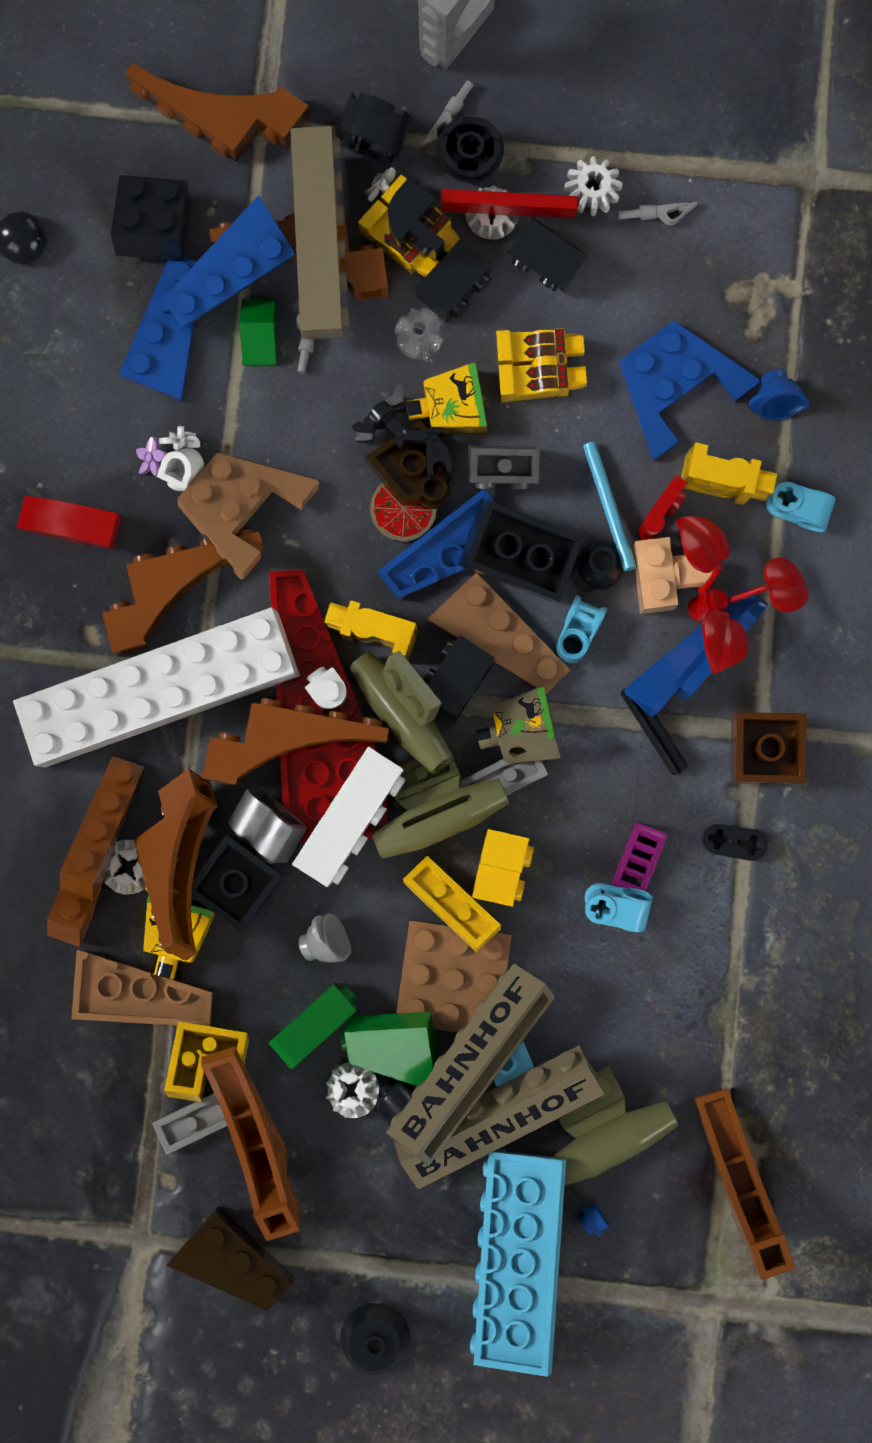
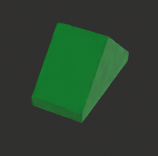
M276 298L242 299L239 327L243 366H277Z

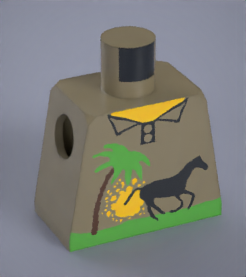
M544 687L534 689L494 705L492 710L495 725L476 730L480 749L500 745L504 761L507 763L561 758Z

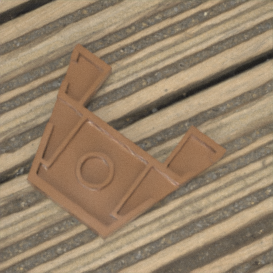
M217 453L177 498V506L199 532L209 538L215 545L216 552L223 560L226 559L232 565L234 573L243 580L261 559V551L235 535L271 493L278 495L302 510L319 490V481Z

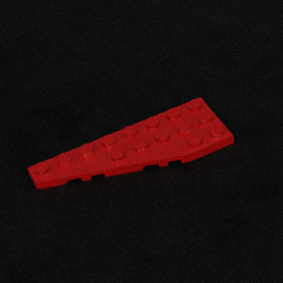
M303 569L269 572L271 607L279 613L300 677L276 685V699L282 702L281 708L295 711L296 705L316 708V715L329 717L330 711L349 714V721L363 723L362 713ZM323 666L326 671L333 667L347 688V699L336 710H324L319 707L305 689L310 684L307 677ZM342 741L318 744L280 756L283 808L295 815L307 827L299 844L307 842L367 747L377 752L373 742ZM385 800L382 806L387 809V804ZM387 810L376 826L370 823L363 834L365 837L373 839L372 833L388 823Z

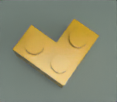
M490 829L486 831L472 898L513 907L514 900L521 901L525 881L519 880V876L522 873L523 867H530L534 847L528 846L529 838Z
M178 1021L164 1088L167 1097L202 1103L207 1079L201 1066L202 1057L235 1046L245 1065L249 1044L248 1034Z

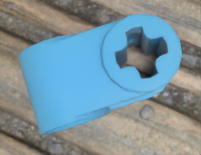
M783 482L775 487L771 496L768 495L766 508L776 518L798 524L800 527L810 531L823 533L826 532L836 498L828 493L812 490L793 482ZM782 494L786 495V501L789 503L787 506L782 505L783 499L779 497Z
M575 596L564 621V628L556 644V654L560 660L569 664L582 660L593 637L598 632L607 608L602 607L599 609L581 601L580 596ZM570 638L576 639L581 645V651L577 654H570L565 651L563 642Z
M595 883L587 888L585 892V913L592 922L619 927L631 932H643L646 929L653 896L644 890L636 888H623L605 883ZM599 900L605 901L601 906H595L598 905Z

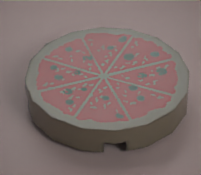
M383 483L376 488L371 497L370 514L374 526L382 536L392 542H413L431 530L436 521L437 509L426 508L421 503L413 506L403 505L395 499Z

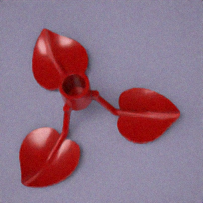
M698 516L681 517L676 520V523L680 530L681 543L687 560L697 571L702 573L712 572L705 584L698 588L700 594L689 600L688 612L694 621L702 623L706 655L712 674H716L741 662L748 653V638L743 626L736 620H729V613L725 612L729 604L764 591H769L770 600L774 608L781 612L790 613L799 610L806 604L809 596L808 587L805 585L806 582L801 572L791 561L777 557L768 561L764 567L766 585L727 598V595L722 590L710 589V586L722 571L720 562L727 559L730 553L726 536L715 523Z

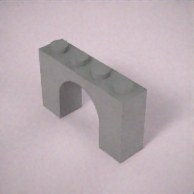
M418 0L419 48L423 59L432 66L439 65L447 70L494 10L495 0Z

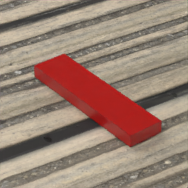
M458 189L441 190V212L575 219L578 197Z

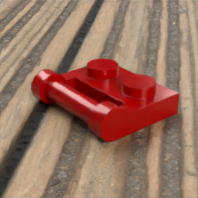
M675 475L645 517L643 524L638 530L640 540L657 539L665 525L664 516L667 514L672 518L686 498L687 494L682 491L688 482L678 475Z

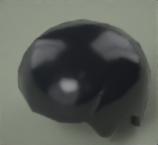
M14 212L0 220V253L3 257L15 264H27L41 256L47 244V236L43 223L37 217L26 212Z

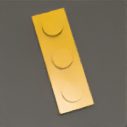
M428 856L403 878V883L476 953L501 930V924Z

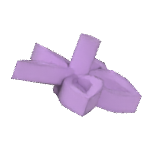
M152 436L148 440L146 448H138L136 452L138 457L144 460L139 474H146L151 470L152 474L157 477L160 468L159 463L162 462L167 452L161 450L157 437Z

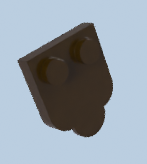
M419 419L407 429L426 431L428 428ZM394 436L366 455V463L399 503L407 506L421 503L426 508L438 509L449 501L451 490L448 483L452 477L448 478L446 468L439 466L434 470L435 480L429 479L426 467V444L405 442L404 449L400 451ZM449 455L450 460H451V462H452L453 474H454V462H453V459L451 458V456Z

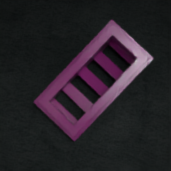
M635 822L611 885L646 891L668 834ZM638 835L656 841L654 848L636 841ZM633 848L651 854L649 861L631 854ZM628 861L646 867L644 874L626 867ZM626 874L641 880L639 887L621 880L622 875Z

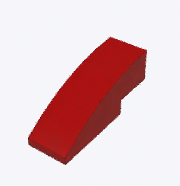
M25 496L16 528L81 545L88 544L114 551L122 518L118 513Z

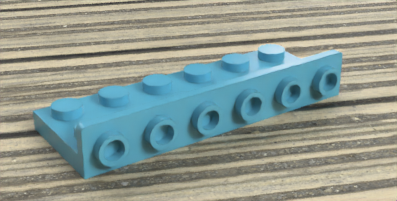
M497 1149L489 1153L484 1160L483 1175L487 1177L486 1191L483 1192L480 1202L481 1212H484V1223L478 1234V1246L482 1248L481 1262H478L475 1272L476 1282L479 1283V1293L473 1304V1317L477 1318L476 1332L473 1333L470 1342V1351L474 1354L473 1365L546 1377L552 1374L566 1159L506 1152L505 1149Z

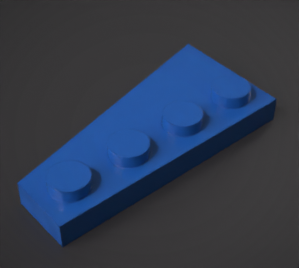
M259 195L163 298L182 329L297 256Z
M184 256L183 261L167 260L119 372L120 377L181 402H183L184 383L189 365L188 358L191 341L193 340L194 322L182 329L163 298L196 263V261Z
M485 489L480 490L377 571V574L397 599L465 569L457 565L480 503L486 500L495 502Z

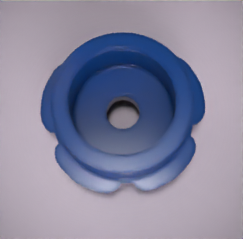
M596 1203L587 1208L583 1206L581 1208L583 1215L579 1217L582 1226L589 1235L596 1233L599 1237L603 1236L602 1232L610 1227L605 1215Z

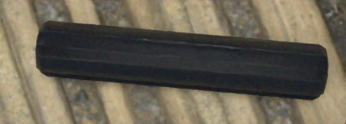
M624 688L621 691L622 698L670 773L677 775L688 767V763L657 715L651 717L625 694Z

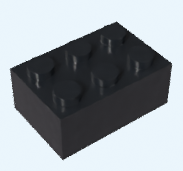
M491 500L481 501L457 566L550 602H560L584 537Z

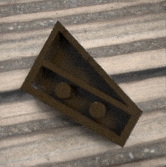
M217 1207L166 1265L266 1311L277 1302L294 1280V1276L220 1207Z

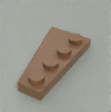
M475 573L427 619V621L440 627L456 639L460 635L493 656L495 663L535 689L544 687L546 694L571 671L478 573Z
M77 950L71 1019L178 1025V1021L211 1027L213 992Z

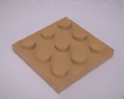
M410 920L396 1013L431 1011L434 1029L458 1033L460 1029L468 1025L476 1014L478 1005L490 996L496 988L500 976L507 971L512 935L497 933L476 953L449 926Z

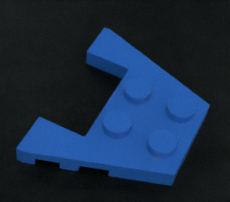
M675 321L668 324L619 361L632 404H634L639 425L653 462L679 443V440L659 415L711 376L717 379L734 403L760 383L757 377Z

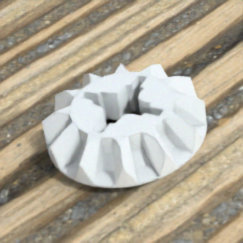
M492 185L491 187L479 188L478 190L508 192L507 189L503 190L501 188H497L495 185ZM465 213L470 229L479 237L489 240L507 236L515 228L519 217L496 215L495 219H493V225H491L488 214Z
M134 840L119 841L116 843L110 859L104 883L115 892L121 894L141 892L145 889V879L138 862L133 867L136 880L128 873L116 876V873L122 867L119 855L127 861L136 860L138 855Z
M349 1062L343 1063L338 1068L332 1070L330 1079L325 1083L328 1086L326 1099L331 1102L333 1111L340 1113L344 1118L365 1116L375 1107L378 1101L379 1084L375 1074L370 1070L349 1064ZM344 1082L347 1084L358 1082L355 1089L358 1099L354 1096L344 1099L348 1091Z

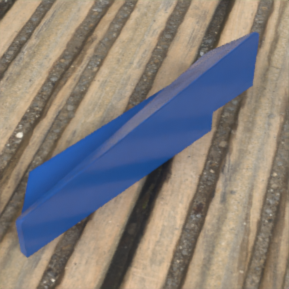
M746 588V589H744L742 592H745V591H748V590H751V589ZM756 594L729 604L725 612L729 613V620L738 621L743 626L745 632H747L769 604ZM702 625L625 688V694L651 717L655 716L675 693L684 701L687 700L711 674L712 671L703 640Z

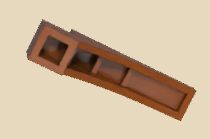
M134 63L125 72L130 85L129 90L142 101L148 98L157 105L156 109L169 120L176 118L184 124L182 126L183 129L196 139L203 137L211 143L209 146L216 154L222 158L229 156L236 162L260 130L262 137L274 146L279 143L288 149L291 145L290 128H303L311 118L309 105L282 86L277 92L245 96L218 95L199 92L172 84L152 75Z
M295 214L285 216L284 220H277L275 222L296 254ZM344 214V226H338V238H345L346 259L339 260L340 272L347 273V288L354 293L355 301L389 297L383 248L376 249L374 245H364L357 247L356 251L349 252ZM233 222L221 223L217 228L210 229L212 245ZM297 256L292 258V260L297 261Z
M244 529L235 535L260 551L265 550L260 532L253 533L252 529ZM209 538L200 541L199 547L187 549L186 545L176 546L167 549V555L154 557L153 554H144L133 558L134 563L126 564L135 605H131L130 601L119 602L110 606L111 611L102 613L113 654L119 656L150 648L148 642L150 637L175 603L203 578L229 564L226 559L223 560L216 552V547Z
M262 698L261 704L252 703L244 743H239L240 736L220 733L219 739L210 737L202 778L239 786L240 780L250 772L292 751L313 745L342 741H365L387 744L390 731L389 728L383 727L384 721L363 718V723L349 721V714L330 711L329 717L316 715V708L296 705L294 711L281 708L282 702Z
M112 756L61 867L60 891L47 917V936L80 947L92 921L93 912L110 859L134 796L143 778L145 767Z
M189 768L158 791L162 805L160 809L164 818L134 839L138 852L137 860L142 868L145 879L144 887L149 894L152 906L151 914L156 921L159 933V944L166 953L173 954L185 961L197 954L191 919V897L195 865L212 812L218 808L211 781L203 779L202 776Z
M236 1047L203 1056L201 1066L214 1091L229 1128L246 1180L254 1218L266 1241L300 1231V1202L287 1178V1149Z
M725 1087L694 1097L737 1230L745 1240L755 1273L761 1280L796 1269L785 1235L778 1223L750 1152L729 1089Z

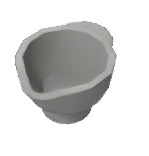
M330 913L314 917L307 933L299 937L301 953L308 961L317 959L325 963H338L345 961L351 954V945L344 926L335 915Z

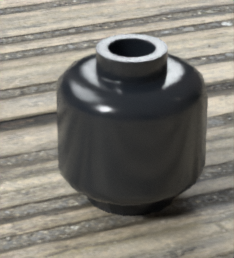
M392 1081L387 1082L379 1090L380 1100L376 1106L377 1113L390 1125L393 1117L402 1111L412 1099V1094L416 1087L403 1081H398L395 1084Z

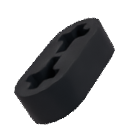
M713 824L708 826L701 836L703 848L713 855L756 861L761 859L768 849L766 837L761 832L752 829ZM718 829L721 830L722 837L730 838L732 842L731 845L720 844L718 849H715L714 843L708 841V837L715 834ZM750 836H754L755 843L760 844V849L754 850L752 856L748 855L747 848L737 846L738 840L748 841Z

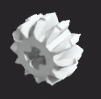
M595 156L590 158L589 165L580 159L577 161V170L570 169L568 171L567 177L570 181L565 183L564 190L571 193L569 196L578 197L579 205L577 211L579 213H582L588 207L593 217L596 215L598 207L607 213L610 210L609 203L618 202L619 195L617 192L622 189V182L616 180L619 175L617 168L608 170V159H605L601 165L597 164ZM593 182V186L596 183L599 184V190L595 191L594 187L591 190L588 189V183Z

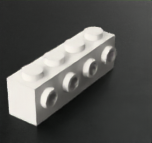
M367 747L292 865L326 887H329L332 882L338 885L349 869L348 866L344 865L352 852L357 856L368 839L363 835L370 823L376 826L387 809L382 804L389 794L395 797L406 780L401 777L404 769L370 747Z

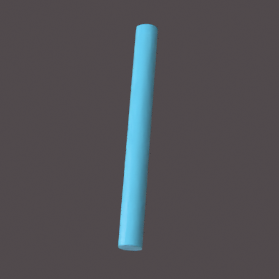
M596 442L586 443L583 445L585 455L624 571H631L637 568Z

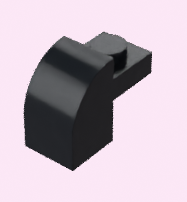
M409 177L396 191L389 203V233L394 244L400 250L410 240L411 247L424 258L429 255L436 261L444 252V240L423 224L435 210V198Z

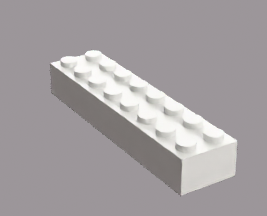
M271 607L13 700L34 766L46 768L300 677L279 613Z

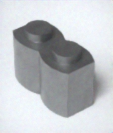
M247 789L227 822L234 830V836L246 844H251L257 850V856L269 864L288 862L307 830V827L300 819L284 809L274 797L262 789Z

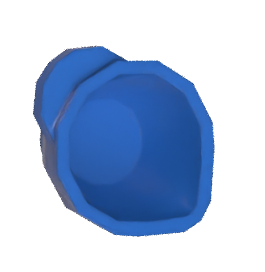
M774 370L766 373L761 378L762 387L759 389L758 394L749 401V409L752 413H756L762 419L770 421L790 418L810 405V401L804 391L792 379L788 378L787 373L783 370Z

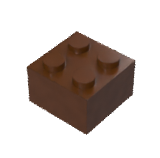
M736 712L732 714L731 783L793 785L806 783V713Z

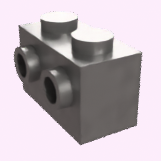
M468 445L467 479L470 483H475V488L494 489L496 488V483H509V488L529 489L530 484H539L540 449L536 446Z

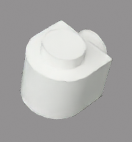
M184 447L169 452L162 459L157 477L168 482L167 485L170 488L183 492L204 469L203 459L200 453L193 448Z
M323 666L307 677L310 684L305 689L319 707L324 710H336L345 703L347 688L333 667L326 671Z

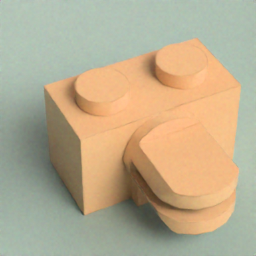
M670 537L635 541L632 546V553L637 565L635 577L640 614L674 610L678 606L677 590L701 587L712 574V572L702 573L691 566L685 555L672 556Z

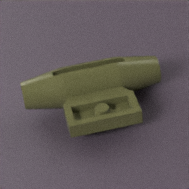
M400 650L388 656L385 665L371 652L357 658L350 666V671L372 710L381 721H384L383 724L389 728V731L398 743L430 773L435 774L444 769L453 760L454 756L434 722L442 704Z
M454 758L444 769L435 774L430 773L416 759L399 765V767L404 769L401 777L406 780L395 796V800L406 812L373 832L372 837L382 859L424 849L475 827L510 804L499 778L460 788L462 777Z
M607 1066L596 1072L605 1095L558 1118L563 1129L576 1138L552 1156L554 1158L566 1159L565 1186L596 1177L646 1151L679 1125L667 1101L665 1100L626 1113L625 1096L610 1067Z

